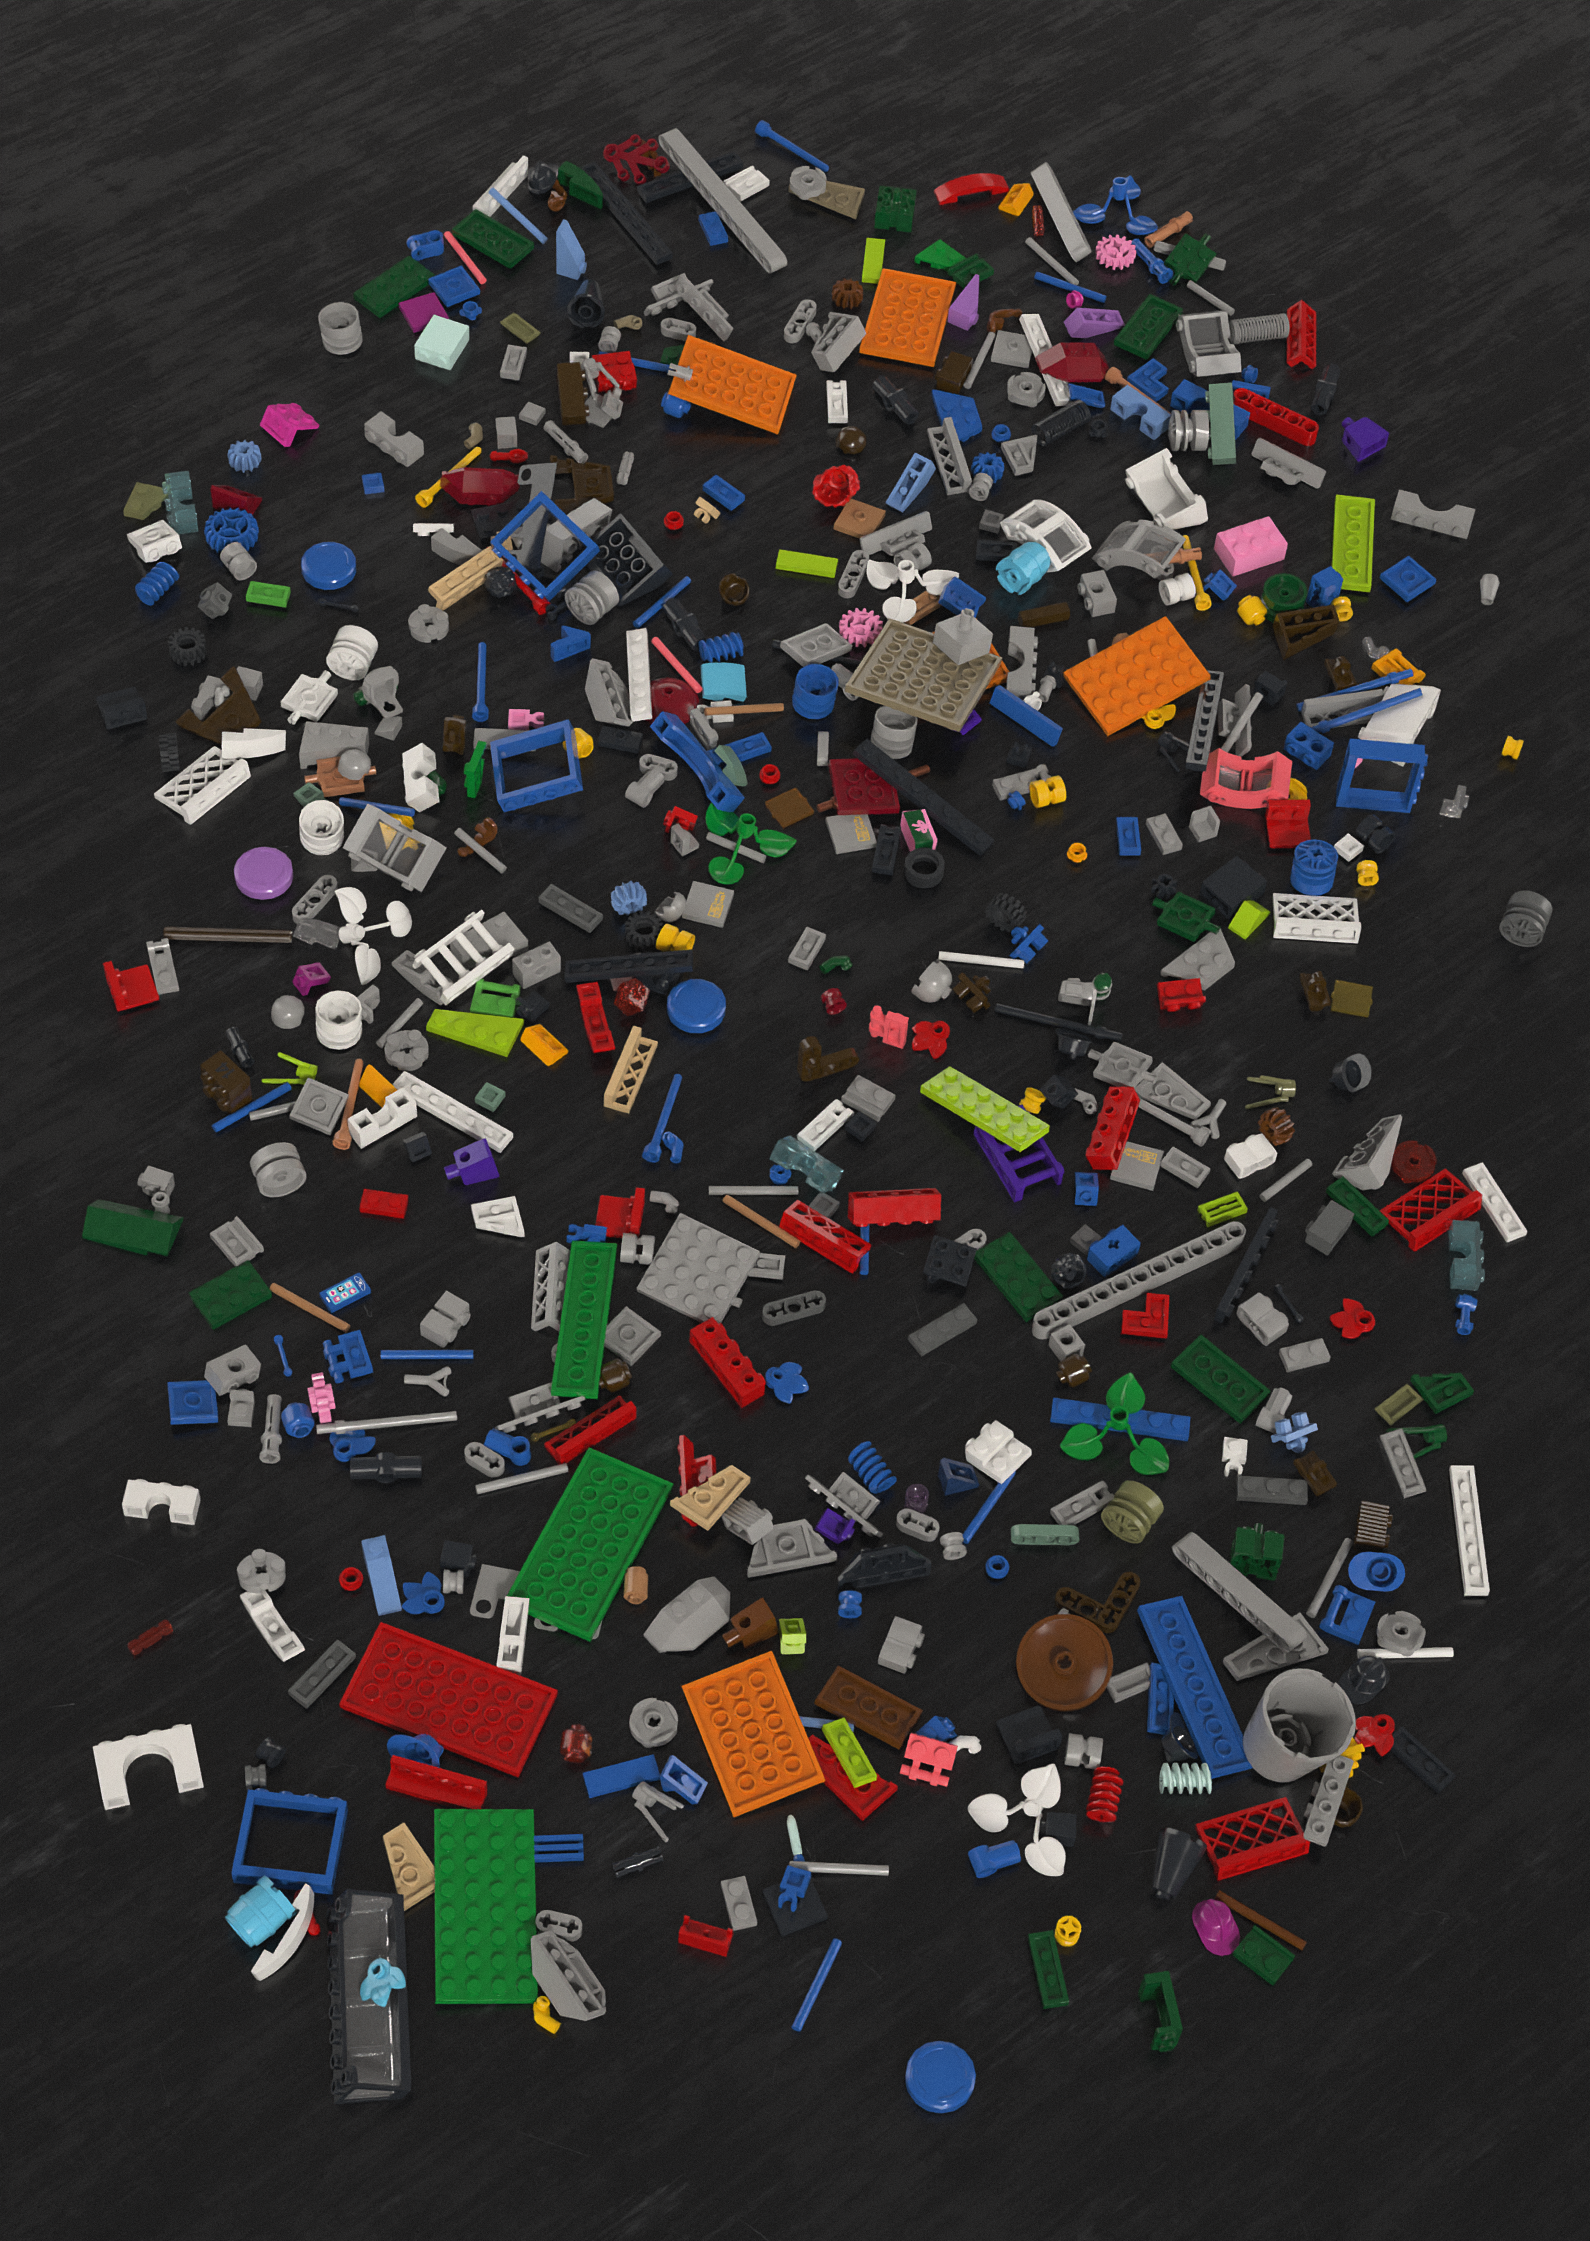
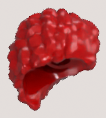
M832 466L830 469H826L823 474L815 476L812 494L815 500H818L826 507L833 506L836 508L844 506L850 502L851 498L860 489L858 475L851 466Z

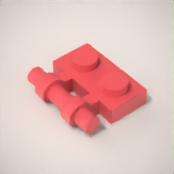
M874 1006L870 1013V1035L872 1037L881 1036L883 1037V1043L903 1049L906 1043L909 1018L900 1013L888 1011L887 1015H884L880 1006Z
M910 1733L904 1757L912 1759L913 1764L912 1767L902 1764L900 1774L907 1775L909 1779L915 1781L916 1778L928 1781L933 1786L939 1784L947 1787L950 1777L940 1775L942 1768L952 1770L958 1746ZM921 1762L935 1766L933 1773L919 1769Z

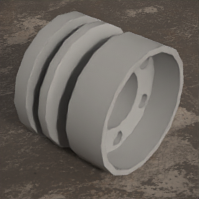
M344 302L332 303L324 307L318 315L323 346L327 351L338 355L354 352L363 342L357 309L353 305Z
M1172 410L1168 426V436L1172 451H1178L1179 447L1181 451H1186L1188 442H1190L1192 451H1206L1209 439L1207 410H1192L1190 419H1188L1186 410H1182L1181 414L1179 410Z
M593 570L581 578L579 583L574 584L572 588L567 590L565 601L571 613L578 620L592 625L617 605L619 595L616 587L607 576Z
M882 706L876 711L870 741L892 759L906 757L912 752L918 718L899 710Z

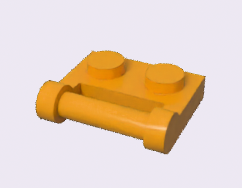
M1397 648L1375 661L1371 668L1381 678L1394 671L1398 673L1405 669H1412L1413 676L1399 680L1397 684L1413 685L1416 682H1421L1426 675L1422 670H1418L1402 656V652Z

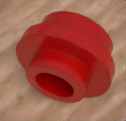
M677 511L667 513L664 518V525L671 530L680 529L684 524L682 515Z
M768 764L760 770L759 777L766 784H774L780 779V771L775 765Z
M348 1567L341 1572L339 1583L343 1589L354 1591L361 1587L363 1575L358 1569ZM349 1578L355 1579L354 1582H348L347 1580Z

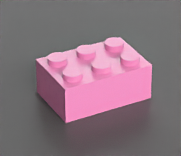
M1268 516L1217 533L1214 550L1233 577L1284 560L1288 543Z

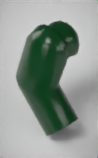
M435 770L430 772L428 778L438 785L440 797L441 794L445 793L447 783Z
M847 955L833 956L819 965V968L823 974H826L840 965L842 970H848L853 964L850 961L851 958Z

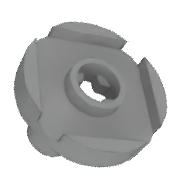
M809 166L798 167L791 173L790 189L799 195V198L802 200L819 196L826 191V175L816 167L815 170L809 169Z
M1022 372L1021 375L1016 377L1013 375L1007 384L1008 400L1020 405L1035 407L1044 398L1045 383L1043 384L1041 378L1034 373Z
M427 604L420 605L408 619L411 635L421 642L429 643L433 639L441 640L449 631L448 614L439 608L431 607ZM425 623H432L433 625L425 626Z
M404 1030L390 1034L387 1037L385 1058L391 1066L394 1065L401 1071H413L420 1068L425 1059L427 1060L429 1055L428 1043L420 1031ZM404 1048H410V1049H411V1050L409 1051L410 1053H408V1054H405V1051H401V1050L404 1049Z
M263 1549L254 1550L252 1555L244 1558L237 1567L241 1587L251 1593H261V1590L269 1589V1592L276 1590L285 1581V1562L274 1553L265 1552ZM259 1571H266V1573L257 1574Z
M1396 1611L1395 1615L1388 1616V1614H1385L1379 1620L1376 1632L1377 1642L1379 1646L1391 1652L1409 1657L1423 1645L1426 1631L1420 1625L1421 1621L1416 1616L1408 1612ZM1400 1630L1404 1631V1635H1400L1396 1632H1400Z
M647 1698L637 1703L633 1708L629 1721L630 1731L633 1737L644 1747L662 1746L668 1743L677 1733L678 1715L669 1702L665 1700L664 1702L658 1701L657 1698ZM649 1719H659L660 1722L656 1727L649 1726Z

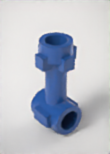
M1459 1294L1456 1300V1308L1461 1309L1460 1320L1457 1319L1455 1327H1457V1332L1461 1335H1468L1473 1329L1474 1324L1470 1322V1311H1475L1477 1299L1471 1295Z

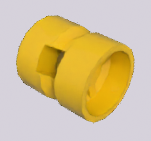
M1059 775L1047 778L1046 782L1041 779L1033 781L1029 785L1031 800L1036 808L1048 806L1050 802L1057 804L1066 800L1065 785Z
M667 923L659 933L656 949L663 952L692 949L695 935L684 930L679 932L677 927Z

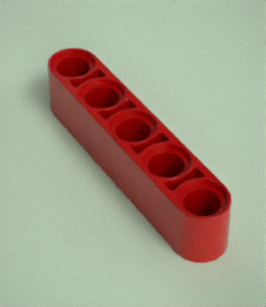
M1238 388L1234 391L1233 404L1250 412L1249 420L1302 445L1311 446L1315 444L1319 429L1317 422L1245 388Z

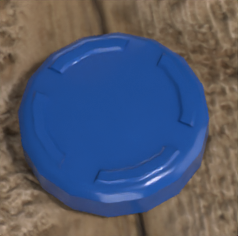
M321 542L305 551L301 558L302 575L306 582L313 587L323 590H335L344 587L353 580L356 574V557L352 550L343 544Z
M704 979L682 981L672 988L667 997V1014L671 1022L679 1029L689 1033H704L713 1030L722 1022L725 1016L726 998L722 990L714 983Z
M944 2041L929 2042L915 2050L908 2061L905 2074L907 2091L914 2102L927 2111L940 2114L955 2111L966 2104L973 2093L976 2078L973 2061L965 2050L954 2043Z

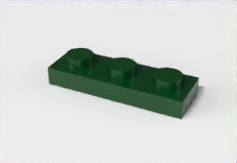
M1343 1176L1327 1187L1326 1193L1336 1203L1354 1213L1353 1219L1371 1237L1388 1225L1389 1220Z
M1053 1930L1028 1934V1942L1043 2009L1067 2006L1069 1998Z

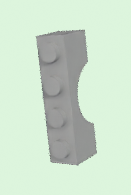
M1399 490L1391 520L1467 539L1475 509L1456 504L1447 511H1434L1421 503L1418 494Z
M1010 626L1008 655L1016 658L1022 666L1015 671L1008 672L1006 690L1023 701L1027 695H1033L1035 692V683H1032V680H1035L1036 668L1033 667V664H1036L1037 652H1033V649H1037L1038 637L1034 636L1035 628Z

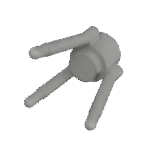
M593 358L582 362L581 367L585 369V377L593 400H596V387L593 379L598 377L599 371L617 388L620 387L616 380L602 366L601 362L596 363Z
M643 1781L636 1787L632 1795L637 1800L635 1806L642 1811L661 1838L668 1842V1837L645 1806L651 1807L656 1801H659L675 1810L676 1806L683 1808L684 1805Z

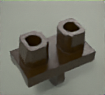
M1344 656L1336 659H1325L1324 664L1329 677L1335 685L1336 691L1356 686L1357 682L1350 670L1351 664Z
M452 715L451 718L445 717L444 752L454 751L463 755L466 720H464L463 716Z
M1322 972L1300 974V981L1310 1011H1320L1323 1007L1330 1006L1331 1000Z
M962 972L958 976L960 981L952 988L954 993L960 999L968 993L972 995L965 1003L973 1013L982 1007L987 1010L991 1005L982 991L986 994L991 991L988 987L990 980L986 976L979 978L976 975L972 979L975 982L973 984Z
M1314 1451L1294 1460L1293 1464L1298 1469L1302 1478L1311 1487L1315 1496H1319L1336 1487L1337 1482L1327 1470V1464L1324 1460H1320Z

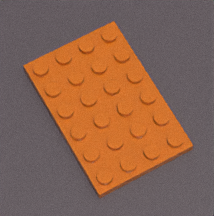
M883 268L865 328L867 334L862 339L859 353L934 367L949 308L954 296L956 282Z
M688 335L678 365L686 368L690 366V369H693L691 380H686L685 382L682 378L674 377L668 394L778 434L797 375Z
M1166 616L1063 673L1064 678L1107 736L1142 718L1149 711L1158 709L1207 682L1211 676Z
M772 1651L682 1686L733 1817L825 1781Z

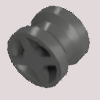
M260 1764L258 1767L245 1766L246 1790H252L254 1787L267 1788L265 1764Z

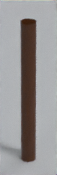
M1218 1891L1215 1897L1217 1901L1225 1903L1232 1910L1298 1949L1303 1950L1307 1943L1306 1941L1222 1891Z

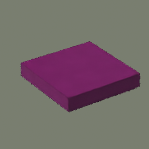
M434 292L399 303V309L413 333L424 330L433 315L449 319Z

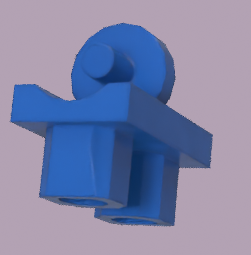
M1039 924L1029 935L1027 934L1029 929L1026 926L1023 928L1015 927L1011 931L1013 937L1011 942L1013 944H1021L1009 956L1012 959L1018 956L1025 963H1028L1036 955L1028 945L1031 943L1039 951L1048 942L1041 933L1044 927Z

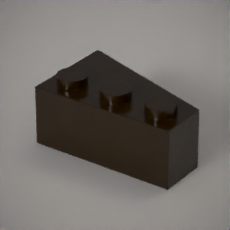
M580 362L557 363L556 384L559 390L558 399H560L562 425L586 424V417L589 416V405H585L584 400L587 399V387H583L582 381H585V369H581Z
M1334 605L1278 613L1272 627L1283 660L1335 634L1340 621Z

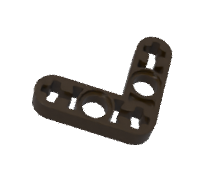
M810 1036L800 1042L797 1071L802 1081L807 1082L854 1067L860 1059L854 1048H847L821 1057L822 1047L817 1037Z
M1133 1572L1123 1573L1104 1605L1069 1587H1063L1057 1591L1055 1605L1059 1610L1065 1608L1069 1611V1614L1089 1620L1104 1633H1112L1118 1628L1139 1590L1140 1578ZM1130 1580L1133 1582V1585H1130L1126 1593L1123 1590L1125 1584ZM1069 1596L1070 1599L1066 1603L1062 1602V1598ZM1114 1598H1122L1125 1601V1605L1123 1607H1116L1112 1600ZM1076 1600H1077V1601H1079V1602H1078V1604H1077V1608L1075 1609V1608H1073V1607H1074V1604H1076ZM1088 1605L1092 1607L1093 1613L1085 1615L1081 1612L1080 1608ZM1110 1612L1114 1613L1112 1622L1107 1625L1104 1621L1108 1619Z

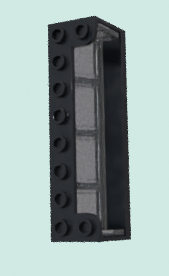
M346 1889L328 1907L326 1912V1921L329 1922L327 1946H330V1956L327 1961V1968L330 1971L328 1993L331 1995L329 2019L332 2020L329 2041L332 2044L333 2050L330 2059V2067L333 2069L331 2093L334 2095V2104L399 2100L411 2091L404 1894ZM378 1958L387 1960L391 1967L400 1968L406 1981L405 1988H391L385 2007L376 2004L372 1998L362 2001L360 1996V1987L368 1976V1968Z

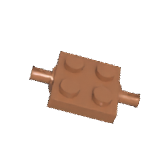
M340 757L316 760L317 774L304 776L305 784L308 782H318L324 797L365 792L364 776L376 775V768L371 766L369 773H365L360 780H350L342 776L338 771Z

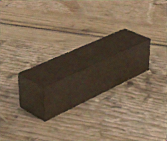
M1067 602L1020 611L1018 621L1021 627L1030 628L1068 620L1070 609Z

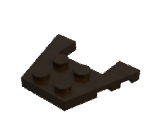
M550 456V463L557 462L555 474L572 473L575 498L555 499V504L566 515L593 498L603 504L614 501L610 466L591 462L582 464L574 462V459L560 460L557 459V456Z
M234 666L220 678L233 694L204 722H201L188 709L176 721L179 727L222 746V732L244 733V728L255 729L262 722Z

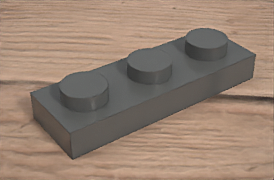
M550 884L538 897L540 904L589 933L603 920V914L553 884Z
M963 1303L910 1334L908 1340L917 1352L923 1356L977 1324V1318Z
M1237 1476L1236 1479L1237 1501L1306 1505L1308 1501L1306 1480Z
M337 1639L288 1690L289 1695L307 1709L356 1658V1653Z

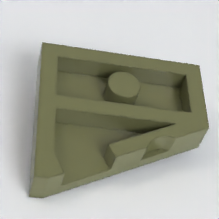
M136 482L123 510L124 516L144 520L152 511H156L161 507V502L167 498H173V490Z

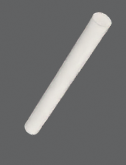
M939 951L938 960L1024 968V960Z
M1420 1648L1409 1657L1387 1649H1357V1658L1360 1659L1364 1656L1376 1658L1453 1657V1648Z

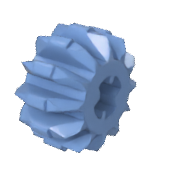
M246 440L244 442L237 441L236 445L231 444L230 450L227 453L230 466L234 467L236 471L242 470L243 473L246 470L252 472L253 468H258L262 459L260 448L253 441L249 443Z
M629 881L627 884L622 882L621 886H615V890L611 892L612 907L615 911H618L619 915L625 913L626 916L636 911H642L643 906L647 905L645 889L639 882L633 883Z

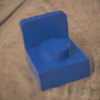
M1221 569L1215 574L1211 572L1203 580L1205 582L1203 585L1204 591L1210 588L1223 601L1237 587Z
M1075 1172L1076 1205H1097L1099 1190L1097 1173Z

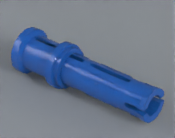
M1136 238L1132 241L1131 245L1136 246V254L1149 266L1150 273L1155 274L1160 283L1168 282L1173 276V271L1164 265L1162 259L1156 258L1139 239Z

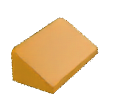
M1014 184L999 205V210L1019 216L1034 195L1030 184Z
M541 1024L525 1028L520 1039L547 1066L554 1064L568 1053V1049Z
M369 1064L366 1067L359 1082V1087L383 1108L385 1097L396 1092L397 1089L372 1065Z

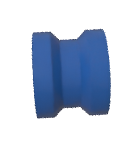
M843 1591L839 1594L838 1601L841 1603L838 1607L839 1616L844 1618L859 1617L862 1614V1608L859 1606L862 1602L861 1593Z

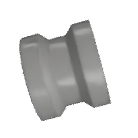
M951 1532L940 1538V1543L944 1547L943 1556L945 1559L955 1560L966 1555V1547L962 1544L964 1541L962 1533Z
M444 1570L443 1593L456 1591L458 1594H463L464 1570H458L457 1572Z

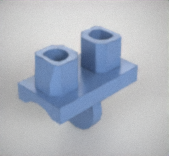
M1298 1412L1291 1415L1293 1427H1291L1290 1419H1281L1274 1422L1276 1434L1271 1436L1272 1443L1282 1440L1284 1443H1287V1449H1292L1296 1453L1304 1451L1305 1443L1308 1442L1307 1437L1304 1435L1318 1430L1316 1423H1309L1306 1412Z

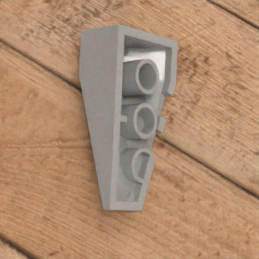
M1395 1115L1382 1118L1366 1134L1368 1139L1361 1144L1357 1143L1353 1147L1355 1152L1350 1157L1344 1156L1332 1173L1334 1177L1340 1179L1343 1176L1354 1187L1361 1190L1380 1188L1390 1171L1402 1116Z

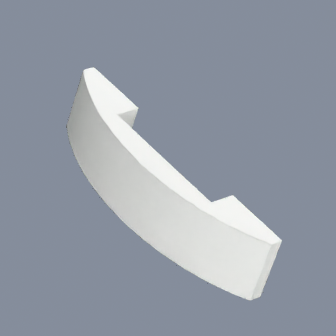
M261 1590V1593L247 1591L240 1595L244 1606L264 1639L283 1662L305 1651L296 1634L290 1631L273 1606L272 1599L265 1590Z
M306 1883L292 1904L298 1914L275 1952L272 1954L264 1949L251 1970V1973L259 1981L277 1971L296 1951L306 1934L314 1908V1892Z

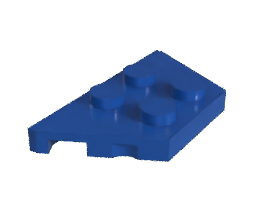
M932 390L931 396L941 426L943 425L944 418L952 417L958 439L962 442L982 432V423L973 398Z

